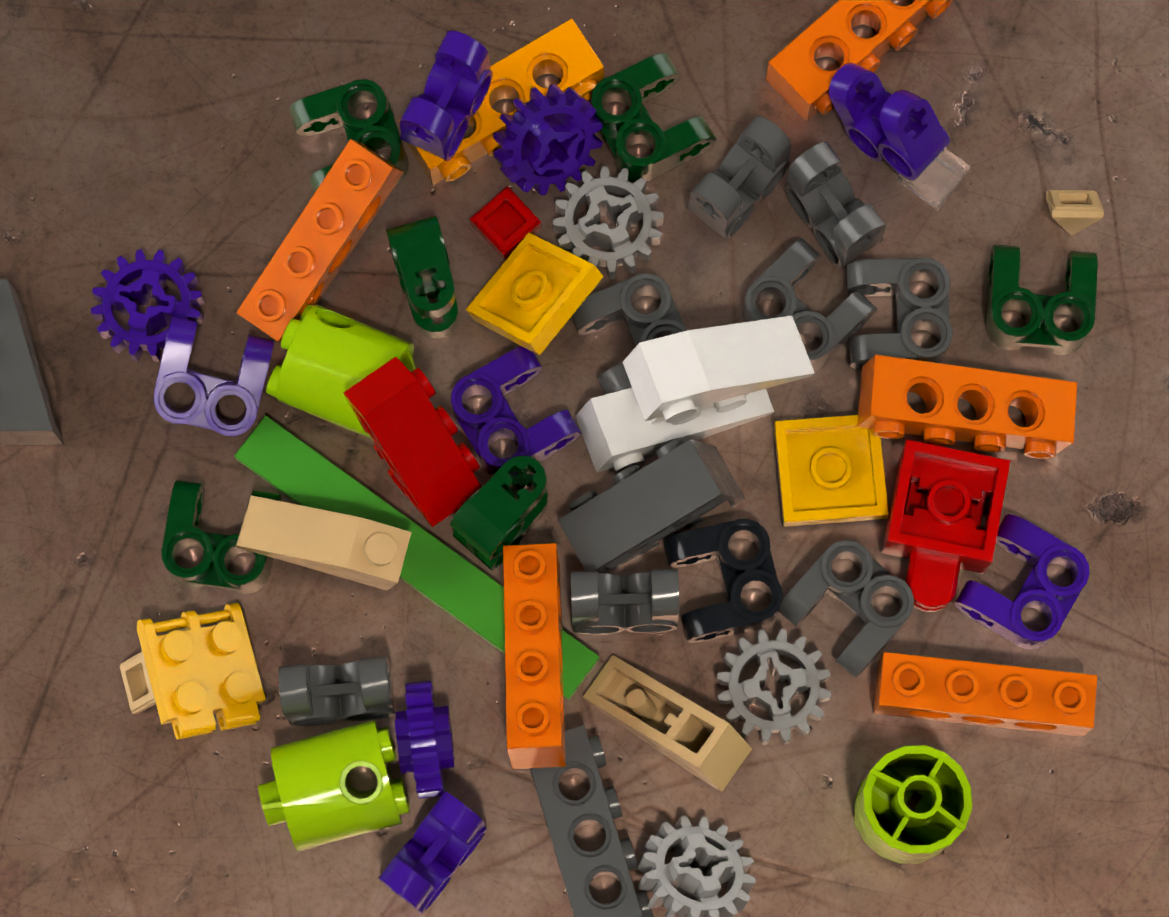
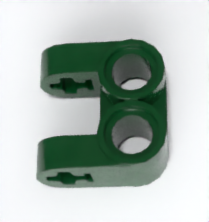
M663 52L653 55L610 77L604 78L596 85L592 92L591 105L596 109L594 116L603 125V128L597 133L603 137L611 151L617 171L620 173L623 168L628 169V180L630 182H636L642 177L647 180L646 182L651 181L703 154L716 142V137L704 116L693 117L663 132L659 125L653 122L646 110L644 102L670 89L681 77L668 53ZM616 101L625 104L629 110L622 115H611L603 107L610 102ZM634 144H645L650 147L653 153L645 158H636L630 155L627 149Z
M366 79L354 80L350 83L302 98L289 107L296 134L300 136H313L344 126L348 142L352 139L363 143L374 152L379 149L391 150L388 161L404 171L397 184L406 176L409 167L408 156L402 144L394 110L382 88L374 81ZM365 103L377 104L376 112L371 117L362 120L355 118L356 111L361 105ZM333 165L322 168L310 176L314 193Z
M432 216L386 229L403 294H406L414 324L418 331L432 339L444 338L450 335L457 327L459 311L450 270V261L437 217ZM437 298L436 303H429L430 299ZM443 315V323L434 325L431 318H438Z
M993 245L989 262L985 320L986 333L991 342L999 348L1006 350H1016L1024 346L1042 347L1060 355L1070 354L1078 350L1085 342L1095 322L1098 272L1097 253L1070 251L1066 263L1064 292L1055 296L1037 295L1028 289L1019 287L1020 247ZM1006 310L1020 312L1026 320V326L1022 328L1010 327L1004 322L1002 312ZM1058 314L1069 315L1075 320L1078 330L1075 332L1061 331L1055 325L1053 317Z
M522 455L508 460L483 487L479 488L461 506L450 523V526L455 530L453 537L492 571L503 563V546L519 545L525 535L547 510V478L545 470L539 461ZM515 471L518 473L517 475L511 477V474ZM528 471H531V472L534 473V475H533V474H527V472H528ZM517 488L519 489V491L516 493L518 500L515 499V495L513 493V491H515Z
M176 480L171 493L161 548L162 561L172 577L181 585L187 587L208 586L230 589L239 594H252L261 590L269 580L273 558L237 548L236 544L239 534L222 535L200 530L204 504V485ZM253 490L251 494L252 496L281 501V495L276 493ZM190 546L202 548L204 556L197 566L185 569L178 565V558L184 549ZM241 553L254 555L256 563L249 573L239 576L230 573V564L235 556Z

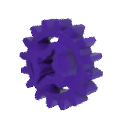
M551 84L547 95L544 96L535 87L531 89V100L524 103L518 98L513 100L517 110L513 116L509 114H502L500 116V119L507 127L505 131L493 134L494 140L501 146V148L493 152V155L502 165L500 168L502 173L512 183L515 182L522 191L527 193L533 187L540 195H546L550 184H553L562 192L565 191V179L571 176L578 182L582 180L579 168L583 164L594 166L596 161L589 153L591 149L602 147L603 142L594 133L601 130L603 125L594 116L596 109L574 89L569 87L563 92L556 84Z
M142 249L136 250V262L131 264L122 256L116 258L120 270L115 274L103 269L101 275L106 281L107 286L106 288H93L92 294L102 304L91 308V314L95 320L104 321L96 329L103 339L113 336L110 346L117 354L129 346V355L133 361L138 362L143 351H148L153 361L159 362L161 356L160 349L164 348L168 329L156 335L155 333L170 325L172 316L203 324L204 318L201 312L193 307L204 304L205 299L201 291L192 290L199 282L194 272L183 275L185 265L180 258H176L167 265V257L164 251L158 250L153 260H147ZM136 278H139L138 280H136V281L132 282L131 284L127 285V284H128L129 282H131L132 280H134V279H136ZM167 280L171 281L179 289L181 301L176 300L175 296L166 295L168 289L166 285ZM150 298H155L158 304L157 307L148 306L146 313H141L138 306L148 305ZM115 310L120 311L122 315L130 316L128 321L129 332L117 323Z
M431 681L406 683L405 698L407 710L395 712V733L401 774L414 772L418 799L441 797L444 794L442 769L455 768L449 707H436Z

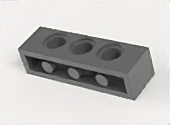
M585 725L565 730L566 767L530 768L573 915L574 917H653L652 909L648 906L649 899L646 891L639 890L635 892L629 871L637 869V860L630 838L619 840L614 819L623 816L614 786L604 789L598 768L607 766L598 735L588 738ZM572 773L583 775L590 784L587 795L579 800H569L559 791L561 780ZM594 824L603 830L606 840L600 849L594 852H586L576 845L574 836L581 826ZM609 875L619 882L621 894L616 901L610 904H602L593 899L590 894V886L599 876Z

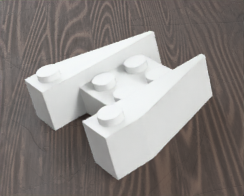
M793 316L687 330L639 343L623 361L632 388L590 398L575 417L596 473L615 468L618 474L636 464H639L640 467L646 463V458L657 455L656 451L677 438L683 437L685 441L690 439L697 441L774 413L775 411L766 388L813 376L815 372Z

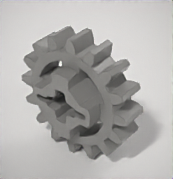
M602 166L600 178L593 179L586 170L581 172L582 186L577 187L568 182L565 185V194L569 201L557 199L555 203V212L563 216L553 220V232L564 234L557 240L558 247L566 251L573 249L572 254L594 264L597 269L599 267H606L609 279H615L616 267L622 265L630 274L635 273L636 257L646 262L652 259V251L647 244L660 245L662 233L654 228L663 225L664 213L652 211L659 205L658 194L652 193L645 196L647 180L642 177L634 184L628 182V169L626 168L621 170L617 178L610 177V171L607 166ZM607 193L619 194V195L624 196V198H620V197H617V196H614V195H610V194H607ZM586 201L588 205L587 215L578 219V224L574 225L575 215L580 206ZM607 216L611 222L617 221V227L610 229L606 223L600 224V218ZM642 220L641 232L631 244L628 234L629 230L637 226L638 221ZM596 246L608 250L609 252L597 251L595 249H592L591 247Z
M762 629L758 630L757 644L753 646L744 637L738 640V648L741 652L739 657L732 653H726L724 656V663L732 670L731 672H719L716 682L728 686V690L718 694L717 702L718 704L732 705V709L726 715L725 720L728 723H732L741 719L744 722L741 732L742 737L746 738L755 729L761 732V744L767 745L771 734L778 733L780 740L785 745L789 744L791 730L794 728L804 737L809 734L810 728L806 721L808 717L817 721H821L825 713L816 705V702L830 700L832 692L820 688V683L827 681L831 674L830 670H817L815 667L822 656L820 650L809 655L803 651L807 638L801 636L794 644H790L787 642L786 629H780L776 640L769 641L768 635ZM778 654L793 659L801 668L792 669L779 661ZM756 658L758 671L752 679L744 680L743 683H738L743 668L748 662ZM769 669L771 676H774L777 683H786L787 685L781 692L779 704H777L776 699H773L771 691H761L767 680ZM809 690L808 699L804 707L796 715L791 716L790 701L793 696ZM755 704L768 712L770 721L755 716L746 706Z
M681 816L675 827L665 822L661 825L656 835H651L642 849L645 853L637 864V869L645 873L638 886L640 890L653 891L654 895L648 906L653 909L663 905L667 909L665 917H735L738 912L741 913L751 898L748 893L754 886L756 878L746 873L754 863L753 858L739 856L738 851L744 842L742 839L729 842L725 838L728 827L724 824L715 832L709 829L707 817L702 816L697 826L693 827L686 816ZM674 849L675 855L669 864H664L665 855ZM728 883L726 894L718 898L717 894L722 884Z

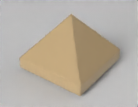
M1095 190L1046 191V201L1052 218L1071 236L1103 218L1104 210Z
M140 652L120 664L132 714H139L156 704L143 652Z

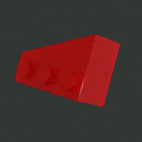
M395 356L343 392L362 428L375 443L373 448L381 460L384 458L390 467L387 473L391 480L431 527H434L461 508L481 488L474 475V472L480 469V465L463 442L459 445H456L451 436L458 432V428L441 405L437 408H434L429 398L434 396L436 392L418 367L410 372Z

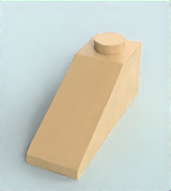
M251 495L236 547L388 591L399 581L412 532L362 517Z
M614 655L610 657L583 695L586 702L674 763L723 792L752 750L750 745L730 723Z

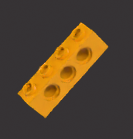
M572 18L490 66L493 77L489 90L479 110L472 118L470 117L468 124L475 129V132L470 137L462 140L460 147L450 161L447 162L405 142L433 186L444 179L446 182L459 179L471 169L472 162L486 154L490 157L494 156L493 152L501 148V146L494 140L493 134L505 131L507 125L500 119L502 114L496 112L492 106L501 99L515 100L518 98L527 103L531 100V89L535 87L544 96L547 95L549 88L540 87L535 82L539 76L554 74L561 79L557 86L563 92L570 87L588 102L592 100L594 88L604 79V66ZM515 109L513 112L507 114L513 116L517 110Z

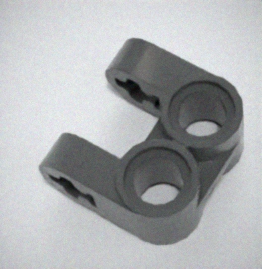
M756 116L741 133L737 143L724 158L720 168L712 173H707L690 193L687 209L726 240L731 239L748 220L757 203L762 202L773 191L788 170L791 141L787 135L770 120L762 116Z
M822 142L808 149L791 164L784 190L799 218L808 227L813 228L815 238L824 254L835 267L840 269L884 241L883 235L886 225L871 204L865 205L861 200L855 199L853 189L841 170L842 162L828 142Z
M801 238L791 245L751 284L746 293L743 318L744 322L793 316L799 334H811L820 343L818 349L807 352L813 370L816 372L870 320L877 308L857 290L827 318L818 312L811 311L796 297L794 288L813 270L820 261L821 255ZM762 299H774L781 304L783 311L777 316H765L759 312L756 304Z
M923 257L864 259L847 265L848 293L853 294L858 290L865 297L894 296L897 309V333L864 334L849 340L850 366L852 368L862 370V366L875 354L934 363L942 361L951 343L953 331L949 316V289L951 281L948 271L941 263L934 259ZM914 281H925L932 286L935 295L925 299L919 298L911 292L909 284ZM917 330L929 331L936 338L937 345L928 349L921 348L914 343L911 334Z
M648 273L635 275L632 278L589 295L571 316L579 335L593 334L625 321L636 346L641 342L687 331L673 301L669 286L662 278ZM643 296H653L661 302L659 308L650 314H641L633 306ZM623 363L610 368L598 378L604 395L632 388Z
M843 540L827 548L783 598L778 612L797 627L827 594L840 600L865 625L836 660L842 668L857 679L905 625L913 610L914 597L907 583L897 576L891 575L876 562L865 546L856 541ZM850 559L859 567L860 576L855 581L842 582L833 575L831 566L837 560ZM880 593L891 594L899 602V613L892 617L880 616L872 607V598Z
M678 569L651 570V572L635 573L625 577L617 574L598 573V571L571 572L572 631L579 634H612L624 630L635 633H661L676 630L679 621Z
M387 656L361 658L360 661L347 662L339 666L307 664L279 666V692L282 712L292 726L325 725L341 720H377L388 718L395 714L391 663Z

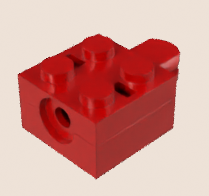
M906 440L900 454L882 553L909 559L905 582L912 590L914 608L923 612H937L944 609L956 594L960 569L985 574L991 565L1011 460ZM982 516H986L985 527L981 526Z

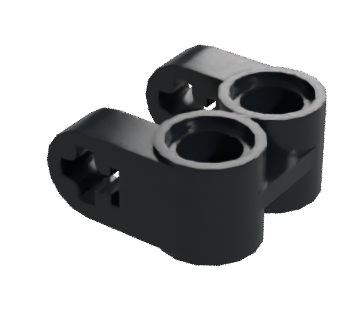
M737 519L681 532L663 540L670 567H685L717 560L721 569L728 602L699 608L681 616L688 643L704 642L762 629L769 626L776 619L783 600V592L777 578L770 550V538L766 529L758 522L750 519ZM739 538L748 539L755 544L757 555L750 560H738L731 555L728 547L729 544ZM750 588L760 589L767 594L770 605L762 611H751L743 605L741 594Z

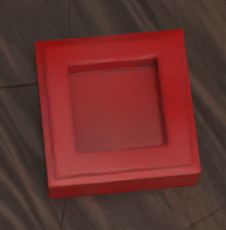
M508 186L470 218V224L504 260L515 250L528 232L534 235L542 228L541 221Z

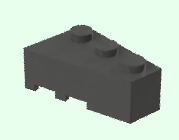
M0 279V445H63L51 408L47 387L40 371L36 357L37 353L21 299L8 279Z
M683 437L677 438L656 451L658 459L641 469L640 465L636 464L619 472L612 478L614 486L597 495L596 491H591L572 501L568 505L571 512L558 519V522L585 571H598V573L607 574L660 546L659 541L685 525L690 530L703 523L701 516L725 501H728L731 507L745 501L744 495L717 447L692 439L685 441Z

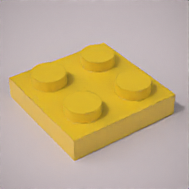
M528 232L466 308V311L475 322L540 356L604 276L594 264Z
M858 415L774 422L783 527L887 519L889 513L881 438L873 435V429L857 427Z

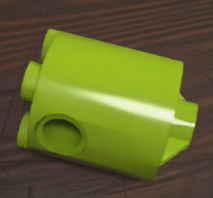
M307 305L300 320L292 318L286 327L281 341V348L288 351L282 366L277 365L268 381L266 393L276 397L279 402L372 439L362 428L343 392L395 356L410 372L416 369L412 358L414 351L413 343L322 306Z
M372 720L272 747L271 760L275 780L258 785L260 801L268 826L287 822L294 846L298 852L402 824L401 815L410 813V803L403 778L392 779L388 762L395 761L397 755L389 726L378 729L376 721ZM357 766L368 767L374 771L378 784L369 791L357 790L349 781V771Z
M927 745L900 747L885 754L861 782L854 801V825L864 843L878 856L898 864L923 863L939 855L965 830L972 811L970 783L962 767L947 753ZM915 791L922 797L915 809L911 811L906 804Z

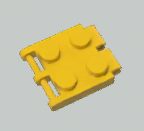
M239 603L226 604L224 610L199 615L194 610L182 612L181 618L153 623L150 618L138 620L137 633L161 725L172 723L177 740L212 733L213 730H216L214 714H216L221 731L256 724L257 721H260L257 705L264 702L266 698ZM214 622H220V623H218L217 625H213V626L202 627V628H201V626H200V625H203V624H209V623H214ZM171 631L168 634L156 635V633Z

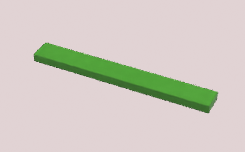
M265 415L234 455L235 459L297 505L362 517L412 532L399 579L505 655L504 587ZM562 630L564 698L570 701L598 663L600 656Z

